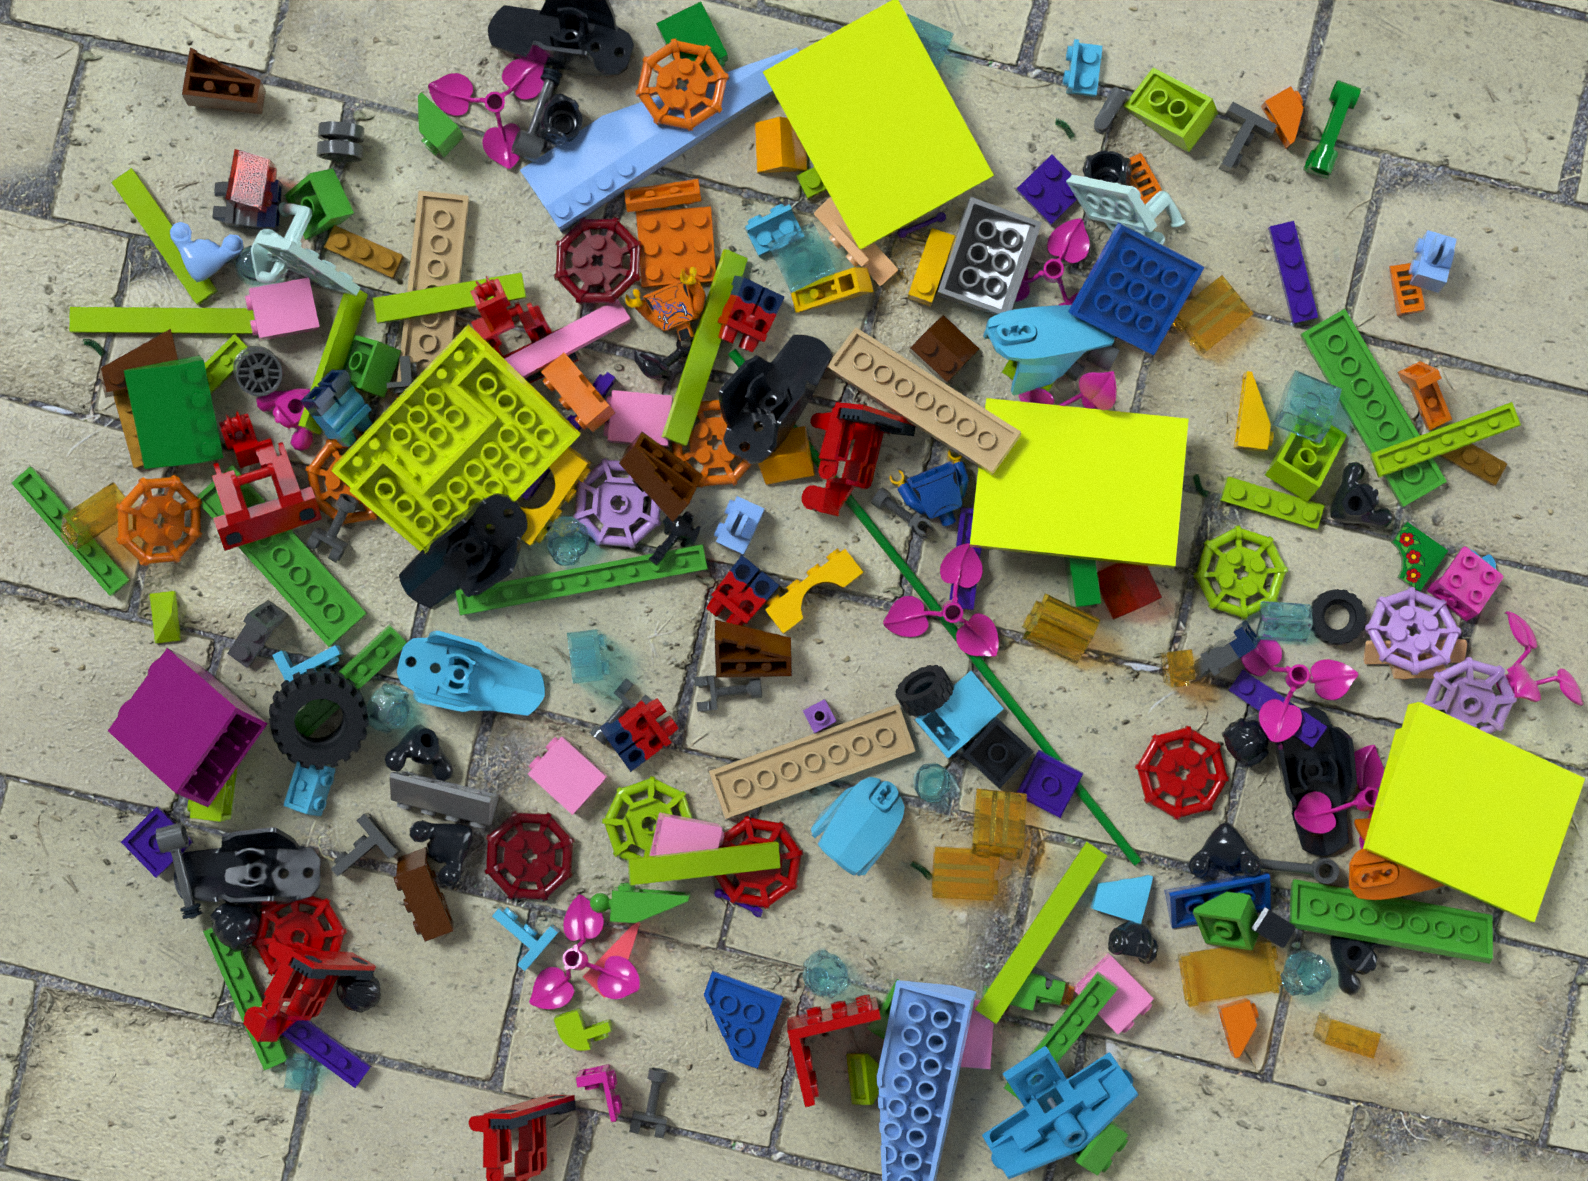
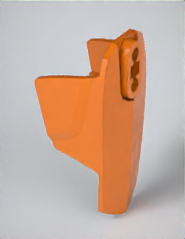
M1371 818L1355 819L1354 825L1364 842ZM1365 849L1357 851L1349 863V889L1360 899H1391L1445 886Z

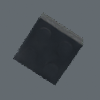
M994 717L963 750L961 755L1000 789L1034 751L997 717Z

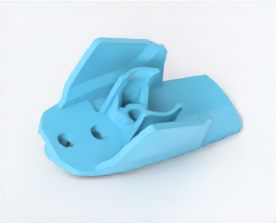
M1071 305L1030 307L1002 312L987 321L983 334L984 339H990L996 352L1007 360L1017 361V370L1011 386V393L1014 396L1052 384L1057 378L1062 377L1086 351L1112 346L1115 336L1071 315L1068 312Z
M432 631L427 638H413L402 648L396 671L401 684L414 691L413 697L417 702L460 712L470 710L497 711L529 716L545 697L544 680L540 670L505 658L493 650L487 649L480 642L442 631ZM411 657L417 661L414 667H410L407 664L408 659ZM439 664L441 666L440 672L434 673L430 669L431 665Z
M868 777L860 781L855 786L846 789L824 809L811 827V836L814 838L824 832L818 842L822 851L841 868L854 876L856 874L858 876L866 875L892 841L903 818L905 807L901 796H898V789L891 782H881V779Z

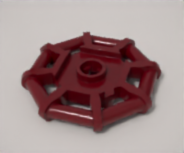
M616 217L613 219L580 218V222L560 241H556V273L553 275L554 279L559 281L576 299V303L580 305L583 303L616 304V300L636 281L639 282L641 279L639 271L642 243L637 241L620 223V219ZM591 229H608L606 236L599 234L593 236ZM584 232L586 238L576 248L571 246L570 244ZM616 233L627 244L626 246L620 248L613 241ZM567 252L573 254V268L566 269ZM630 254V270L624 269L623 266L624 255ZM604 256L602 259L604 264L601 267L599 265L593 267L594 257ZM577 275L584 282L581 289L570 279L571 277ZM621 275L626 277L614 289H612L611 284L614 283ZM601 286L605 288V293L589 292L591 287Z
M513 811L511 816L491 834L486 836L488 842L485 874H488L510 900L516 898L547 901L553 892L569 878L572 879L574 875L572 873L574 837L571 838L549 812L547 814L517 813V811ZM523 823L541 824L539 831L524 830ZM515 826L518 833L508 842L501 838ZM547 827L560 840L558 843L554 844L546 837L544 832ZM497 845L505 847L504 863L497 864ZM563 848L562 866L555 865L556 849ZM528 849H532V852L537 854V859H533L532 863H527V859L523 858V853H527ZM506 868L516 878L512 885L499 872L500 870ZM551 870L558 873L546 886L544 885L542 879ZM521 881L536 882L537 889H519Z

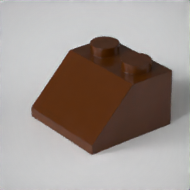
M943 315L913 344L909 352L940 381L948 384L980 348Z

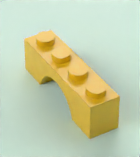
M570 446L549 466L555 478V491L549 502L540 508L521 507L527 514L528 528L521 539L530 546L537 542L540 544L548 534L546 528L550 522L555 523L563 512L560 508L564 502L569 503L577 492L574 489L579 481L583 483L591 472L589 466L592 462Z
M837 548L826 557L828 559L827 563L821 567L817 563L806 572L808 575L806 579L802 582L796 579L788 585L786 589L789 592L782 597L777 594L766 602L769 607L765 611L783 634L803 620L801 604L804 595L810 588L821 583H832L845 588L863 574L861 568L846 549L840 552Z

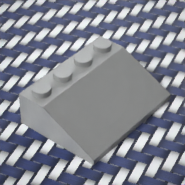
M971 197L967 201L935 296L996 315L1012 310L1042 222Z
M404 770L391 772L390 774L391 801L397 802V807L411 810L412 806L422 808L421 813L436 816V812L446 814L445 819L460 822L461 819L470 821L471 826L483 829L485 825H491L499 799L497 794Z

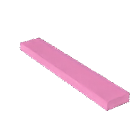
M617 299L616 304H606L505 358V360L525 379L547 367L563 352L568 356L628 324L631 318Z

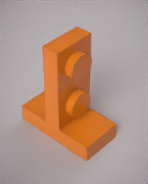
M1419 361L1398 372L1401 381L1407 383L1410 387L1426 429L1432 430L1452 420L1437 383L1438 380L1442 379L1438 369Z

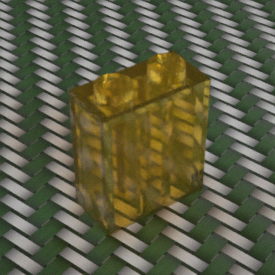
M1221 275L1182 306L1173 324L1181 333L1184 331L1189 336L1188 342L1196 352L1201 351L1204 354L1254 313L1225 277Z
M114 482L62 516V533L60 535L68 546L72 544L78 550L118 523V509L116 505L117 503L120 504L125 496Z
M1045 593L1040 602L1035 601L1030 614H1027L1022 628L1025 629L1022 639L1077 664L1092 641L1100 619Z
M976 789L973 804L970 854H975L981 858H988L990 856L1001 857L1007 861L1021 859L1024 849L1027 794Z
M934 845L932 898L993 901V895H998L999 880H994L995 870H999L1000 855H997L996 850L992 848Z
M1319 1012L1313 1037L1326 1045L1373 1059L1381 1036L1380 1033L1368 1026Z

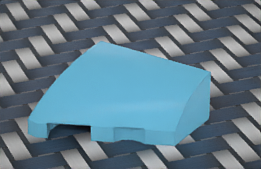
M1144 875L1137 878L1097 883L1090 908L1141 924L1153 876Z

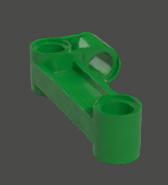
M1340 80L1336 81L1329 101L1334 104L1320 143L1310 151L1303 171L1325 179L1329 178L1339 154L1333 149L1347 110L1348 108L1354 109L1361 88Z

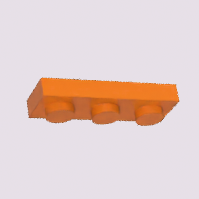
M698 179L624 190L627 212H641L646 209L667 208L673 205L692 204L701 201Z

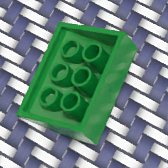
M200 355L123 370L144 469L196 464L223 458L205 363Z

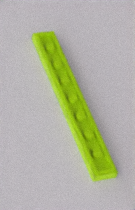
M728 249L722 251L661 436L681 446H687L720 346L721 339L718 338L722 324L717 323L718 319L722 316L723 308L733 289L731 284L734 276L742 277L748 258Z
M70 307L69 332L162 334L171 329L172 334H252L250 321L254 320L253 310L248 311L247 308Z
M1085 842L974 1009L992 1023L997 1024L1107 858L1106 854L1090 843Z

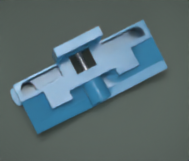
M1044 1046L1002 1073L1024 1108L982 1134V1137L993 1153L991 1155L993 1164L997 1168L1002 1169L1007 1178L1011 1179L1083 1150L1139 1094L1133 1087L1131 1073L1126 1069L1122 1070L1110 1052L1067 1079L1047 1047Z

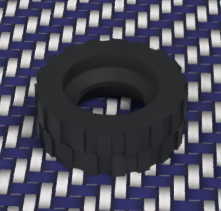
M1344 589L1329 590L1318 595L1312 601L1311 608L1308 610L1309 617H1307L1310 623L1309 628L1314 632V636L1320 638L1322 642L1331 645L1350 643L1353 639L1358 638L1360 632L1364 630V624L1367 620V617H1365L1366 609L1363 607L1361 599H1358L1354 593H1349ZM1332 605H1341L1349 613V622L1342 629H1332L1325 621V612Z
M927 665L906 676L899 683L895 696L908 716H924L942 707L949 700V697L952 696L954 686L942 666Z

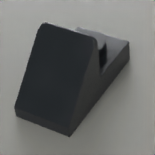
M1265 907L1251 929L1270 942L1284 948L1296 927Z

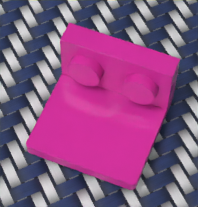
M1464 546L1460 549L1443 576L1434 581L1427 589V592L1439 600L1444 599L1447 602V607L1467 622L1481 612L1504 576Z
M609 1064L579 1070L576 1076L578 1088L584 1087L585 1090H591L600 1087L599 1084L603 1083L611 1123L616 1122L623 1107L620 1094H615L617 1085L615 1070H610Z

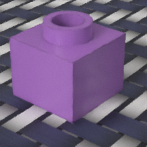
M825 699L803 710L814 733L836 722ZM817 711L824 713L822 721L815 719L814 716Z

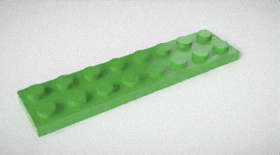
M1345 309L1300 334L1370 454L1420 436ZM1433 458L1383 476L1401 507L1408 505L1447 482Z
M231 465L223 472L226 473L234 470L236 476L242 475L234 465ZM213 481L197 497L201 498V506L212 518H215L225 513ZM250 483L240 486L247 508L266 502ZM292 529L239 546L241 551L328 647L336 643L368 614Z
M1293 879L1291 883L1289 923L1294 925L1296 929L1488 964L1493 960V915L1402 898L1383 900L1360 899L1350 889L1297 879Z

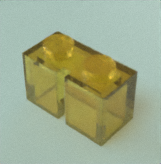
M1192 649L1160 653L1164 683H1170L1171 687L1189 686V680H1196Z

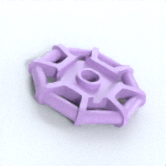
M607 458L601 459L602 462L591 470L583 483L581 481L577 483L575 515H573V518L580 523L597 546L612 545L630 547V549L635 548V545L654 528L660 527L662 523L660 522L661 509L651 499L650 516L643 513L644 498L648 497L645 491L641 492L630 475L628 478L612 477L611 470L625 471L619 464L620 461L607 460ZM604 472L606 473L607 480L596 489L589 486ZM589 491L593 493L592 509L585 511L586 494ZM617 496H621V500L625 501V506H621L620 510H616V507L611 505V502L616 500ZM595 514L604 525L601 531L594 526L587 516ZM639 518L647 520L643 526L631 535L629 527ZM609 528L624 529L626 536L606 535Z
M1408 587L1405 591L1387 597L1380 596L1376 600L1377 605L1369 624L1365 626V632L1369 634L1380 656L1379 660L1382 663L1387 662L1411 672L1412 675H1418L1419 672L1442 664L1447 665L1451 662L1450 656L1458 637L1461 636V629L1457 627L1444 599L1439 600L1415 590V587ZM1406 600L1408 602V606H1403L1399 610L1391 607ZM1415 601L1430 606L1433 609L1429 612L1416 607ZM1385 612L1390 617L1387 626H1380L1379 624ZM1438 613L1447 629H1440L1438 626V619L1435 617ZM1414 627L1419 634H1415L1414 637L1410 636V631L1406 628ZM1381 635L1389 637L1391 641L1390 648L1387 649ZM1438 637L1446 638L1442 650L1435 646ZM1398 652L1402 655L1410 657V661L1400 656H1397L1394 653ZM1430 653L1433 656L1420 662L1418 661V657L1421 654Z
M1466 657L1464 661L1441 672L1436 671L1433 674L1432 684L1425 700L1421 703L1437 710L1444 709L1447 715L1473 727H1477L1476 724L1480 722H1489V724L1478 729L1492 734L1498 730L1501 732L1504 729L1503 725L1517 698L1514 697L1515 693L1512 691L1504 674L1505 669L1502 666H1493L1472 660L1471 657ZM1466 671V677H1459L1453 683L1448 681V679ZM1473 671L1490 676L1486 680L1473 677ZM1496 682L1501 689L1502 695H1494L1491 687ZM1442 685L1445 686L1447 690L1442 701H1436ZM1472 698L1475 701V704L1465 707L1464 701L1466 699ZM1497 704H1501L1496 718L1492 717Z

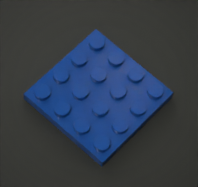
M1118 222L1068 312L1155 355L1205 267Z

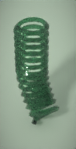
M1056 118L1055 125L1061 126L1066 131L1065 133L1068 134V138L1071 139L1075 134L1068 123Z
M83 339L84 346L92 347L100 356L104 355V349L96 341Z
M1196 474L1193 476L1195 488H1197L1196 490H1198L1197 492L1206 498L1208 491L1202 487L1200 476Z
M913 860L910 866L921 872L927 880H930L932 878L930 871Z

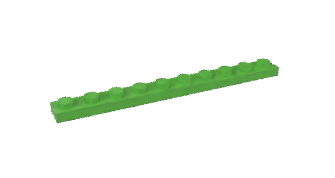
M702 544L670 550L657 566L648 560L653 554L499 582L480 595H472L470 597H467L462 589L456 590L459 614L462 616L708 570L704 547Z

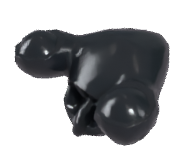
M1357 461L1349 463L1343 469L1341 485L1331 503V518L1342 523L1367 524L1378 529L1387 527L1392 522V513L1385 507L1374 509L1379 503L1378 490L1367 483L1359 484L1364 479L1366 470Z
M421 724L409 730L399 744L387 752L384 759L386 766L391 771H400L405 766L406 759L411 758L412 761L420 764L429 765L432 763V773L437 780L446 781L453 774L452 764L441 749L435 732Z
M423 820L414 822L409 828L412 840L414 842H424L430 839L427 843L429 857L438 863H446L440 869L438 875L441 884L447 887L456 885L461 879L462 865L472 843V828L461 824H437Z
M1224 822L1214 829L1202 849L1191 857L1188 865L1191 874L1196 877L1205 876L1210 869L1211 863H1214L1217 869L1227 871L1229 874L1241 869L1249 877H1255L1262 869L1260 858L1250 849L1238 830L1228 822Z
M1331 936L1330 951L1338 971V986L1342 992L1348 995L1358 993L1361 988V982L1355 973L1365 975L1370 971H1374L1378 958L1374 950L1378 953H1387L1392 946Z

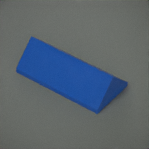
M1263 871L1255 877L1241 875L1164 890L1172 929L1197 924L1193 914L1194 908L1225 892L1250 895L1257 913L1262 912L1265 907L1271 910L1270 875Z

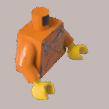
M691 267L690 275H687L684 269H682L680 281L643 296L644 300H640V291L634 289L633 295L636 299H631L626 294L625 303L631 308L635 307L656 328L663 331L676 329L680 341H685L694 337L690 323L701 318L706 294L699 280L695 278L696 268Z

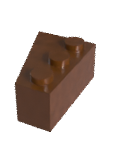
M190 47L182 89V96L188 106L262 115L266 91L260 79L234 67H228L217 59L202 55Z
M171 329L100 368L99 374L105 398L128 393L123 370L178 360Z
M642 431L626 448L619 462L622 468L672 522L689 505L703 476Z
M715 620L716 678L792 676L791 637Z
M426 847L398 857L397 871L394 877L398 891L402 890L405 895L403 902L407 912H412L415 918L413 921L414 929L417 935L422 934L425 942L453 932L454 926L444 894L440 892L435 877H437L435 870H431L428 864V851Z

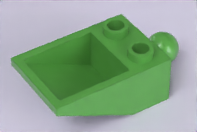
M620 883L618 887L612 890V899H609L604 893H597L592 896L590 907L596 913H604L611 909L610 921L637 923L689 901L691 892L639 889L629 883Z

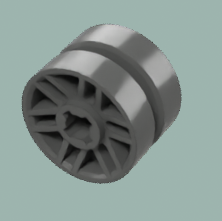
M328 121L319 123L318 138L324 141L317 142L316 156L321 159L337 162L362 161L363 146L358 143L364 141L365 128L347 122Z
M250 346L243 349L234 360L233 373L235 379L246 393L253 396H265L275 391L280 385L282 367L274 353L262 346ZM260 368H261V370H262L261 373L258 372V373H255V374H254V372H253L254 369H260Z

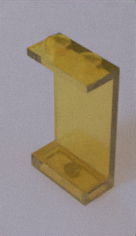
M1268 940L1257 941L1253 950L1219 947L1177 954L1185 1004L1188 1007L1198 1006L1199 1002L1269 991L1275 994L1279 993L1278 986H1282L1279 970L1276 971L1274 961L1278 960L1275 945L1272 946Z

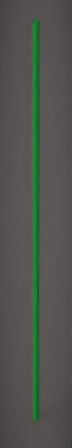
M736 348L728 354L738 368L745 362V359ZM809 441L812 461L819 469L821 459H819L820 454ZM850 494L845 501L848 507L931 611H942L941 606L853 495ZM936 616L956 641L957 626L946 621L943 616ZM965 653L1041 750L1064 762L980 656ZM1079 781L1075 793L1133 866L1137 865L1142 859Z

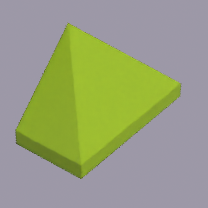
M176 591L149 594L155 644L181 641Z
M868 1053L846 1054L852 1104H874L879 1094L877 1086L879 1064Z

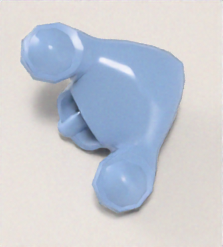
M176 223L170 230V238L178 248L188 273L196 282H201L211 277L228 261L238 256L244 248L243 240L238 235H228L224 238L220 247V245L211 242L210 239L192 241V231L186 223Z

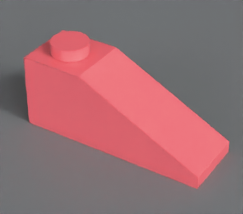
M633 923L594 965L604 968L606 960L611 956H621L629 960L641 923ZM590 968L583 975V978L601 994L597 985L601 972Z

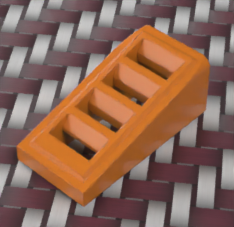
M1139 153L1129 158L1131 165L1139 162L1141 166L1132 170L1128 186L1135 187L1140 193L1152 188V193L1144 197L1141 194L1140 198L1146 205L1162 189L1142 153ZM1144 171L1145 175L1135 180L1133 179V175ZM1148 180L1149 184L1138 188V183Z
M1411 263L1389 266L1397 316L1419 313L1425 310L1421 288L1414 285L1400 286L1399 283L1411 280V274L1402 277L1397 275V272L1409 271ZM1413 290L1412 295L1402 296V291ZM1414 299L1415 304L1404 305V301Z

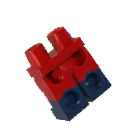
M735 275L731 284L733 289L723 308L722 316L719 317L717 322L722 324L718 338L733 344L737 332H739L743 336L738 347L753 353L759 341L765 342L768 336L766 334L769 332L785 296L745 277Z
M741 555L711 594L713 598L706 609L717 617L726 607L733 612L726 622L742 626L751 620L780 585L761 571L746 590L745 587L760 569Z
M658 698L646 705L641 700L636 704L637 706L629 709L613 723L609 724L606 722L599 727L630 772L660 751L664 745L666 747L672 742L668 737L679 729L670 715L659 723L656 721L658 717L667 712Z

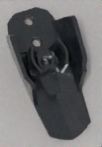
M545 0L540 10L503 5L495 13L488 25V37L492 47L538 63L588 75L614 76L623 73L628 69L634 48L630 34L616 25L615 14L609 0ZM618 54L624 55L622 57H616Z
M792 335L772 362H768L762 357L755 355L753 358L746 360L720 388L718 393L722 417L727 424L723 440L729 453L750 464H756L766 460L783 443L810 401L832 359V354L823 341L808 335ZM759 427L763 428L762 431H756V429ZM750 445V449L748 451H742L745 447H748Z
M496 493L478 501L446 526L399 573L402 588L414 601L430 608L460 588L467 597L480 595L514 571L521 550L520 539L528 528L527 514L509 495ZM506 509L513 510L512 514L504 515ZM492 524L495 526V528L489 529L486 525Z
M1312 706L1301 709L1327 726V730L1314 748L1303 749V742L1295 736L1275 743L1283 787L1288 798L1301 847L1304 851L1311 854L1327 856L1340 850L1349 842L1346 809L1333 813L1336 825L1331 831L1324 834L1311 833L1302 828L1296 821L1294 812L1303 796L1311 792L1325 794L1331 801V809L1348 803L1354 796V789L1357 784L1354 745L1352 737L1347 732L1331 724L1326 712Z
M275 827L235 831L228 836L222 837L220 848L189 851L182 854L193 898L196 901L228 902L246 905L289 904L312 897L321 887V859L313 849L298 845L293 837ZM313 870L314 874L311 878L304 876V873ZM175 871V872H174V884H175V888H176V890H177L179 896L181 897V899H183L182 894H181V890H180V886H179V882H178V878H177V874H176V871ZM289 871L288 877L283 879L282 873Z

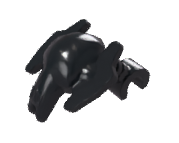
M677 340L676 350L663 360L659 356L645 352L639 354L635 350L634 361L647 378L668 382L670 378L665 375L668 373L669 367L682 357H688L693 340L690 341L688 348L682 347L681 341Z
M686 511L683 516H678L673 522L668 516L663 520L665 525L664 533L667 535L671 532V535L668 536L662 545L656 548L655 553L648 559L655 566L662 561L677 540H683L680 544L682 547L695 543L701 527L697 526L694 528L692 523L694 515Z

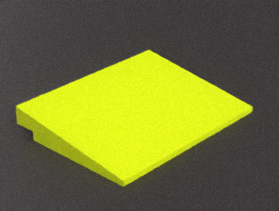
M899 0L889 1L763 71L764 76L860 250L889 236L994 176Z
M468 324L334 464L331 471L350 487L349 491L417 550L421 551L457 516L478 501L496 493L509 495L513 501H516L581 433Z
M986 398L985 409L1021 431V437L993 475L978 467L970 547L1175 568L1188 418Z
M1411 703L1407 706L1402 728L1395 730L1363 849L1516 917L1534 923L1585 778L1424 703Z

